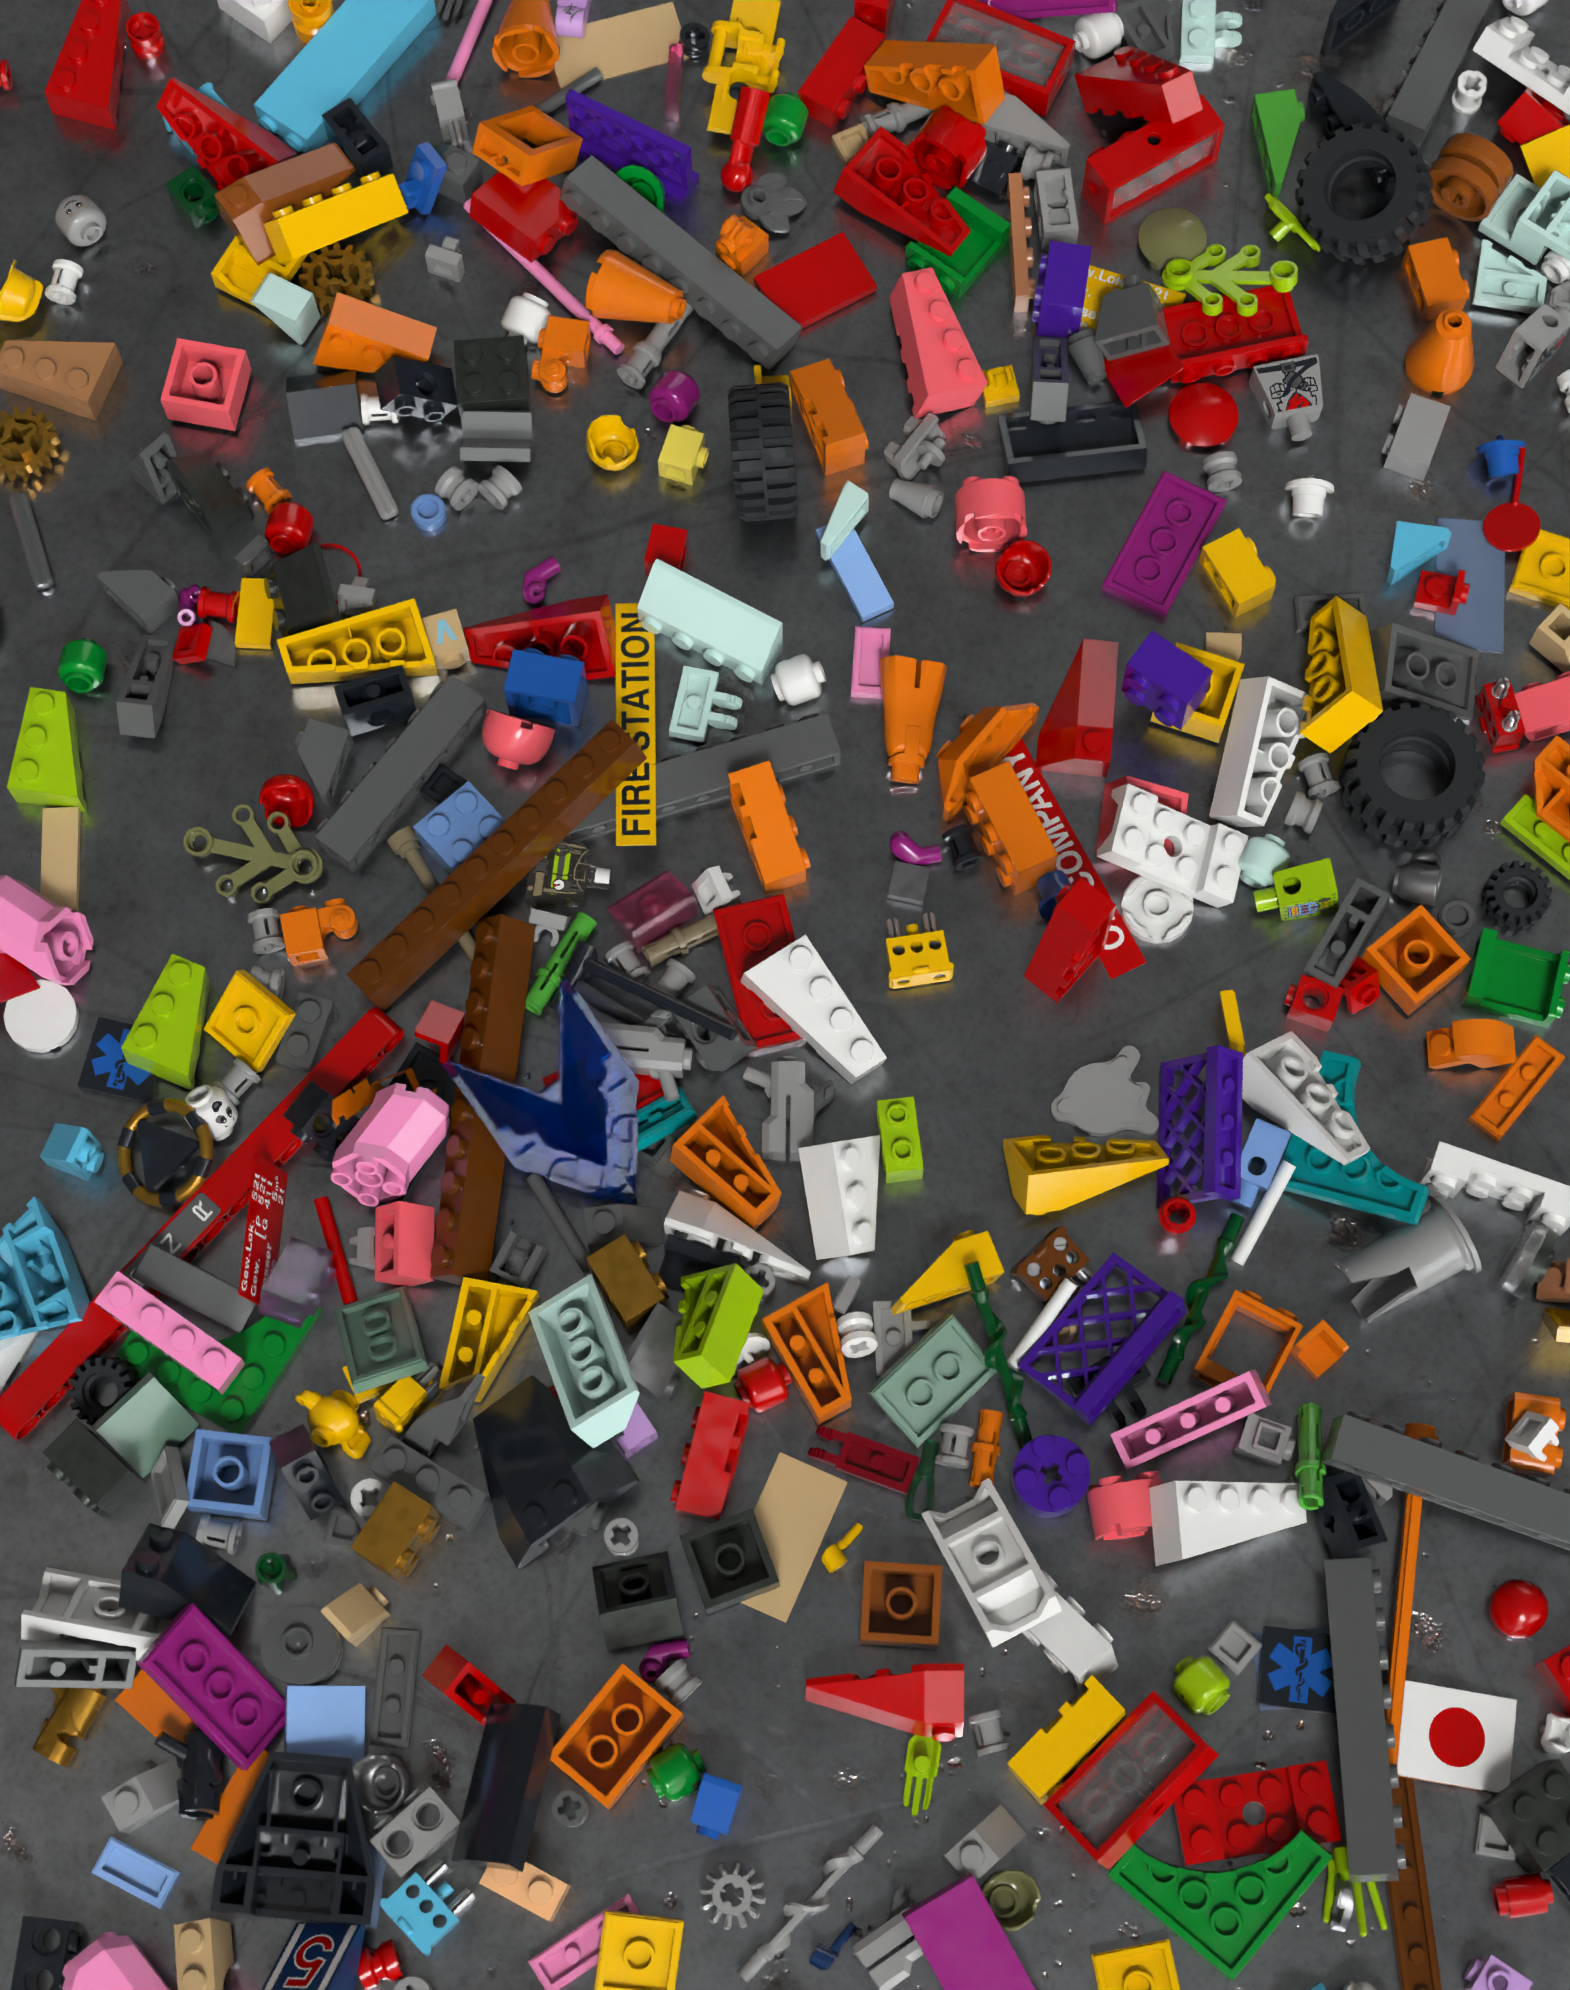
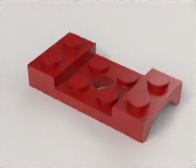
M1326 1760L1194 1781L1173 1803L1180 1837L1182 1867L1276 1852L1289 1842L1301 1828L1320 1844L1342 1840ZM1249 1802L1259 1804L1264 1811V1818L1259 1825H1250L1243 1818V1808Z

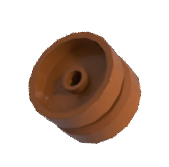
M1470 133L1454 134L1447 139L1439 153L1438 159L1428 169L1433 183V188L1431 189L1434 197L1433 203L1444 212L1462 220L1481 221L1487 218L1496 205L1499 195L1504 192L1511 181L1514 173L1511 161L1499 147L1481 136Z

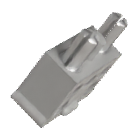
M456 78L432 83L433 95L430 96L431 104L435 106L444 145L459 146V149L465 151L463 141H467L469 138L461 102L463 98L462 91L458 89Z

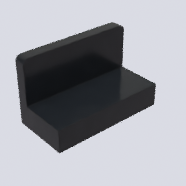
M669 1234L664 1246L665 1256L658 1274L667 1288L685 1293V1289L680 1285L681 1277L734 1263L741 1266V1258Z

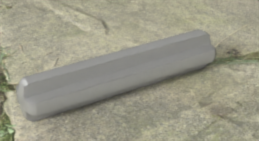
M355 426L345 429L341 433L342 440L380 517L383 520L395 517L398 514L397 505L359 429Z

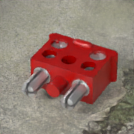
M1501 677L1496 682L1483 684L1479 694L1475 695V701L1480 714V726L1486 734L1491 753L1496 754L1519 749V742L1526 731L1510 679L1507 677L1502 679Z

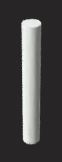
M1284 1160L1281 1162L1230 1260L1244 1266L1296 1168L1294 1165Z
M1064 1278L1007 1359V1364L1018 1372L1019 1368L1017 1365L1049 1328L1077 1288L1076 1284Z

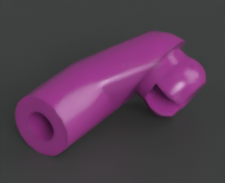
M553 556L525 573L522 593L527 602H540L545 596L546 580L561 571L558 562Z
M192 584L189 588L184 587L179 592L177 620L183 626H190L195 621L197 614L196 604L198 603L201 590L197 584Z
M897 831L890 837L892 853L904 863L919 866L942 861L939 844L920 847L904 831Z
M688 1638L653 1644L639 1666L642 1679L648 1683H654L665 1672L671 1660L690 1657Z

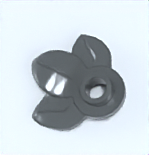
M770 172L761 175L756 185L745 188L740 196L742 212L751 219H759L766 229L776 233L789 232L788 216L801 212L807 206V201L799 191L792 187H786L787 175L781 172Z

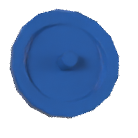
M1503 435L1496 436L1497 440L1486 442L1476 447L1477 454L1484 453L1489 477H1502L1519 473V448L1526 447L1525 441L1504 440Z
M1061 870L1048 872L1037 882V888L1042 897L1037 909L1041 917L1047 921H1050L1053 914L1052 911L1057 905L1055 898L1065 885L1070 883L1066 874Z

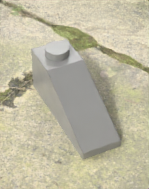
M1004 91V101L984 125L981 124L986 130L984 138L986 144L998 145L999 141L1002 140L1017 147V153L1022 155L1026 154L1029 145L1036 147L1038 152L1046 153L1051 151L1056 153L1054 164L1066 167L1070 143L1020 99Z

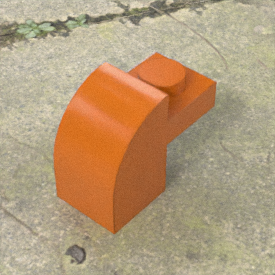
M1493 1019L1452 1021V1026L1426 1032L1428 1064L1432 1069L1438 1070L1467 1063L1485 1069L1516 1062L1513 1026L1502 1021Z

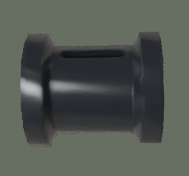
M971 824L953 827L941 836L943 842L948 843L955 859L953 866L957 871L973 867L984 860L983 852L978 851L971 835L974 831Z

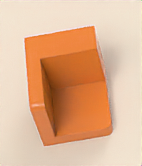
M1323 1319L1295 1344L1290 1354L1317 1380L1345 1354L1349 1346Z

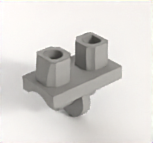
M930 412L924 419H914V416H911L904 424L903 432L905 437L908 438L904 445L891 441L884 449L883 453L887 462L897 469L901 480L910 482L920 469L925 470L929 464L939 467L946 460L944 453L941 451L946 444L944 441L945 434L938 426V416Z

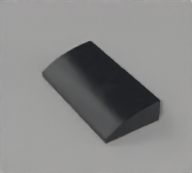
M1122 401L1069 406L1066 409L1065 422H1056L1054 424H1043L1037 420H1030V411L999 414L997 417L1006 476L1017 478L1019 483L1146 468L1147 444L1136 402L1127 408Z
M517 1703L490 1704L451 1858L452 1861L523 1872L561 1717L559 1713L547 1706Z

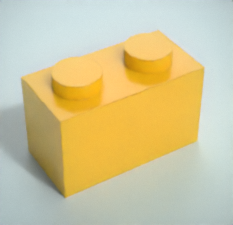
M1239 528L1203 546L1199 558L1200 565L1234 618L1271 600L1276 586V579L1272 570L1267 565L1263 566L1257 557L1258 552L1254 542L1250 537L1245 538Z

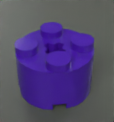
M1040 1435L1028 1442L1019 1451L1011 1470V1487L1017 1502L1028 1513L1040 1518L1062 1516L1074 1510L1087 1491L1090 1481L1089 1461L1083 1451L1069 1439L1056 1435ZM1050 1469L1056 1472L1055 1478L1060 1482L1053 1480L1050 1485L1043 1482L1045 1475L1042 1472L1047 1473Z

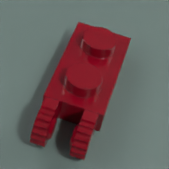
M818 1425L815 1433L820 1438L843 1444L839 1456L821 1448L811 1447L807 1454L808 1457L821 1463L835 1466V1470L907 1496L920 1459L919 1457L849 1431L846 1434Z

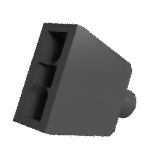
M1137 275L1124 277L1121 290L1107 293L1102 298L1095 343L1108 361L1170 345L1162 303L1151 285L1143 283L1142 278Z

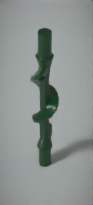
M1230 1214L1221 1236L1217 1238L1215 1254L1206 1277L1194 1280L1187 1288L1186 1301L1190 1312L1183 1327L1176 1329L1173 1336V1344L1167 1350V1356L1156 1378L1158 1382L1170 1386L1180 1362L1184 1360L1185 1347L1192 1332L1201 1328L1207 1322L1201 1310L1213 1285L1228 1278L1226 1257L1235 1247L1234 1242L1244 1222V1218L1239 1214Z
M974 1261L965 1264L964 1269L972 1291L971 1296L976 1302V1308L983 1318L990 1339V1343L983 1354V1360L988 1368L995 1369L1000 1374L1007 1400L1008 1419L1012 1422L1019 1448H1022L1033 1440L1026 1419L1028 1413L1020 1403L1024 1379L1020 1373L1007 1364L1001 1345L1002 1340L1006 1337L1007 1329L989 1305V1289L986 1288L979 1262Z

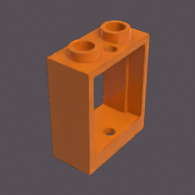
M531 105L479 122L472 153L523 187L574 169L583 138ZM526 139L537 146V148L532 149L520 140Z
M1235 1289L1190 1375L1211 1387L1238 1376V1374L1209 1360L1234 1311L1237 1310L1285 1336L1262 1381L1267 1394H1269L1304 1325L1296 1322L1298 1318L1293 1313L1283 1308L1274 1310L1262 1304L1264 1300L1259 1295L1248 1290H1243L1241 1293Z

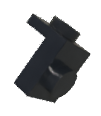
M1002 140L999 141L998 145L987 143V152L976 168L971 181L1003 196L1007 189L1008 173H1014L1017 165H1021L1024 158L1016 155L1017 147Z

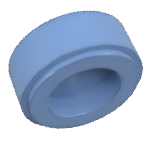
M423 494L412 502L410 512L412 520L418 528L425 531H433L444 524L447 512L445 504L440 497L434 494Z

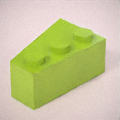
M30 687L7 789L16 802L54 808L79 807L81 812H86L82 788V770L78 753L79 743L75 709L66 692Z
M171 954L121 1047L128 1064L191 1091L195 1086L194 1077L197 1059H199L200 1039L202 1027H204L211 985L205 967Z

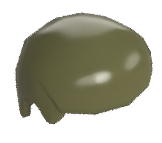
M1001 1869L992 1873L984 1881L980 1889L1003 1931H1017L1035 1918L1037 1905L1041 1900V1892L1033 1877L1022 1870Z

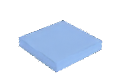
M286 1686L284 1752L351 1758L352 1764L354 1761L364 1757L365 1686Z

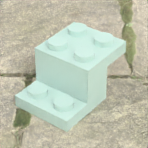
M1554 170L1543 187L1540 188L1519 174H1516L1497 200L1489 216L1482 220L1478 231L1534 265L1538 264L1548 248L1570 260V179Z

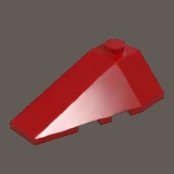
M1083 639L1039 732L1035 770L1107 777L1113 737L1119 642Z

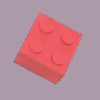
M177 338L160 399L167 418L235 431L252 371L246 351Z

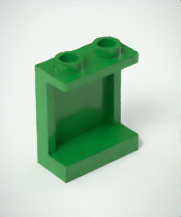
M954 187L948 194L947 200L971 230L970 234L951 257L919 241L916 243L910 241L905 248V263H907L911 271L932 267L944 293H951L960 299L1009 241L1010 223L957 187Z
M1484 927L1476 939L1461 1006L1548 1028L1555 1018L1560 1019L1563 1013L1566 998L1560 996L1562 985L1568 984L1570 980V962H1568L1570 951L1562 949L1559 954L1497 939L1498 931Z

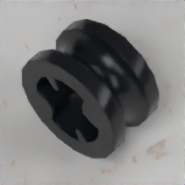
M696 22L684 25L679 36L678 44L680 51L691 58L703 56L709 46V31L705 26ZM697 37L698 44L690 43V38Z

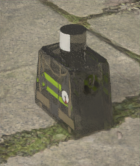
M563 839L529 871L525 894L528 909L535 907L549 909L586 906L589 888L610 890L612 868L592 866L593 855L589 846Z

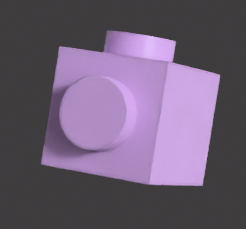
M1492 1954L1483 1955L1482 1959L1476 1957L1464 1975V1978L1469 1980L1464 1990H1529L1533 1984L1532 1981Z

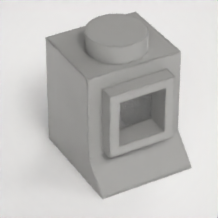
M1254 1413L1245 1416L1242 1424L1244 1428L1233 1454L1276 1469L1281 1465L1282 1460L1289 1461L1296 1443V1439L1290 1438L1292 1427L1265 1419Z

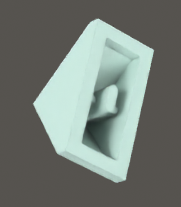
M272 273L266 274L250 299L251 303L299 345L304 344L320 319L312 292Z

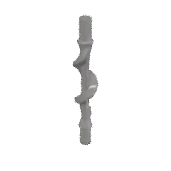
M873 1823L852 1845H848L845 1853L835 1855L827 1861L822 1868V1881L802 1903L788 1901L784 1905L783 1924L766 1942L756 1947V1951L737 1971L747 1983L768 1961L773 1959L776 1952H781L790 1946L791 1931L809 1911H821L828 1908L831 1904V1886L851 1865L861 1862L864 1859V1855L883 1835L882 1831Z

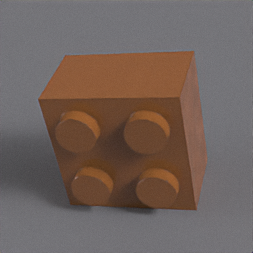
M864 1561L859 1644L937 1649L939 1644L942 1566Z

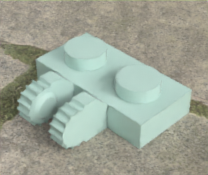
M1182 0L1179 62L1213 64L1215 47H1238L1242 43L1240 32L1221 30L1215 33V29L1231 30L1241 27L1242 16L1228 11L1216 14V0Z
M684 666L669 727V736L704 743L708 724L718 729L736 730L738 721L735 717L711 711L713 704L720 708L738 710L741 708L743 700L736 695L716 691L719 672Z

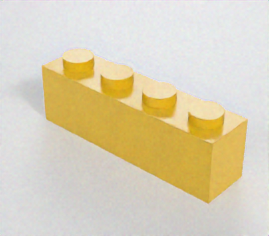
M379 171L359 178L362 185L352 188L349 182L331 189L333 196L323 200L321 194L302 201L304 208L294 211L291 205L273 212L275 219L263 225L279 264L409 213L394 174L381 177Z

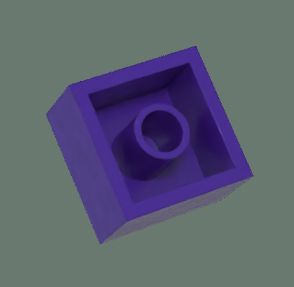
M1050 241L1049 254L1041 253L1032 322L1038 323L1037 336L1063 337L1068 340L1070 336L1079 332L1092 246Z
M1151 631L1127 662L1121 691L1124 692L1125 697L1134 705L1140 707L1143 705L1154 712V716L1162 724L1169 727L1173 725L1181 730L1205 699L1213 671L1154 631Z

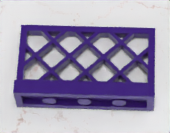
M570 89L565 96L569 130L583 138L578 156L586 160L592 155L614 174L624 166H642L656 175L663 183L665 199L683 207L699 182V173L692 171L691 147Z
M1215 1045L1207 1047L1206 1053L1161 1063L1159 1146L1169 1157V1165L1158 1169L1157 1207H1160L1165 1200L1171 1198V1184L1176 1177L1183 1184L1175 1196L1172 1197H1182L1191 1203L1219 1198L1228 1201L1240 1199L1243 1093L1242 1052ZM1206 1064V1080L1203 1083L1197 1076ZM1182 1070L1185 1077L1178 1087L1175 1088L1173 1086L1174 1071ZM1194 1084L1198 1088V1092L1189 1104L1183 1097L1191 1085ZM1205 1101V1116L1202 1119L1197 1111ZM1179 1104L1183 1108L1184 1113L1178 1122L1174 1124L1173 1112ZM1193 1120L1198 1127L1188 1140L1183 1135V1132L1190 1121ZM1204 1137V1153L1201 1155L1196 1147ZM1178 1140L1182 1144L1183 1149L1174 1161L1172 1159V1148ZM1190 1156H1192L1197 1163L1187 1176L1182 1171V1168ZM1204 1172L1203 1191H1200L1195 1184Z
M1113 1252L1017 1366L1023 1373L1074 1410L1081 1420L1092 1426L1185 1315L1186 1308L1183 1298L1172 1290L1170 1292L1166 1291ZM1116 1266L1127 1274L1129 1286L1107 1288L1106 1277ZM1133 1279L1136 1280V1281H1137L1138 1283H1140V1284H1139V1285H1133ZM1101 1284L1102 1289L1096 1290L1098 1286ZM1151 1291L1160 1298L1152 1308L1136 1310L1134 1293ZM1130 1294L1131 1311L1109 1313L1108 1296ZM1103 1297L1105 1314L1083 1317L1082 1305L1087 1299ZM1077 1312L1078 1318H1072ZM1144 1317L1138 1324L1137 1318ZM1132 1319L1133 1331L1128 1337L1112 1339L1110 1321ZM1106 1322L1107 1339L1085 1342L1084 1325ZM1079 1325L1081 1343L1059 1345V1332L1064 1327ZM1053 1341L1054 1346L1048 1347V1345ZM1113 1346H1119L1117 1350L1114 1352ZM1108 1347L1109 1359L1102 1366L1088 1367L1086 1350ZM1082 1352L1083 1368L1061 1370L1060 1353ZM1055 1354L1056 1371L1040 1373L1031 1366L1039 1356ZM1096 1374L1090 1381L1089 1375ZM1084 1376L1085 1388L1075 1399L1063 1391L1062 1378ZM1057 1379L1058 1386L1050 1380Z

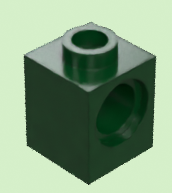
M194 165L165 184L171 202L194 229L212 222L220 213L214 196L217 192ZM197 197H200V198H201V199L198 200V201L191 202V200L194 199V198H197Z

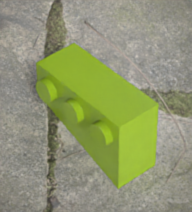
M737 1263L681 1277L680 1285L685 1289L684 1299L679 1301L678 1311L683 1316L682 1325L676 1327L673 1362L702 1389L730 1383L764 1290Z

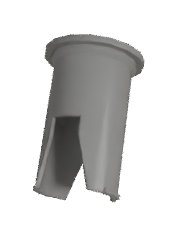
M1436 1196L1431 1200L1430 1210L1421 1215L1418 1225L1406 1223L1340 1260L1336 1259L1334 1263L1335 1266H1339L1344 1271L1351 1283L1372 1279L1351 1300L1358 1314L1367 1323L1462 1270L1469 1271L1474 1275L1482 1270L1477 1250L1467 1230L1452 1207L1440 1196Z

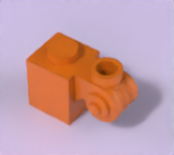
M733 214L722 224L719 239L715 242L716 257L744 278L769 252L768 234L745 216L739 217Z
M548 316L546 328L539 331L538 348L543 350L541 359H534L531 379L540 381L542 387L550 393L563 391L568 384L565 366L586 368L592 339L590 322Z
M343 898L326 901L324 908L316 909V907L297 906L289 909L288 913L280 914L286 952L292 966L328 959L325 938L330 932L334 931L335 935L340 939H349L358 930L356 916L353 910L346 905V900Z

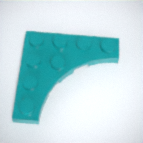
M1323 1050L1319 1061L1322 1068L1319 1072L1326 1084H1333L1338 1093L1335 1100L1341 1110L1350 1113L1360 1130L1356 1114L1355 1090L1361 1062L1355 1057ZM1292 1133L1283 1157L1284 1161L1296 1167L1284 1191L1413 1225H1418L1430 1192L1427 1186L1413 1182L1385 1166L1371 1150L1347 1165H1343Z

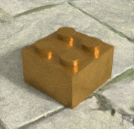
M624 1234L586 1257L590 1274L595 1276L600 1290L629 1336L642 1329L657 1303L667 1308L666 1301L670 1299L667 1294L668 1289L657 1272L650 1275L647 1270L650 1268L647 1262L648 1257L637 1240L630 1243Z
M393 1481L350 1548L360 1558L396 1581H399L402 1575L408 1577L416 1567L420 1558L416 1553L424 1542L430 1544L438 1533L441 1524L437 1521L441 1516L431 1504Z

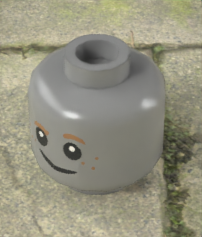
M73 195L65 198L59 204L55 215L58 229L76 246H90L97 242L106 230L107 221L105 214L85 195Z

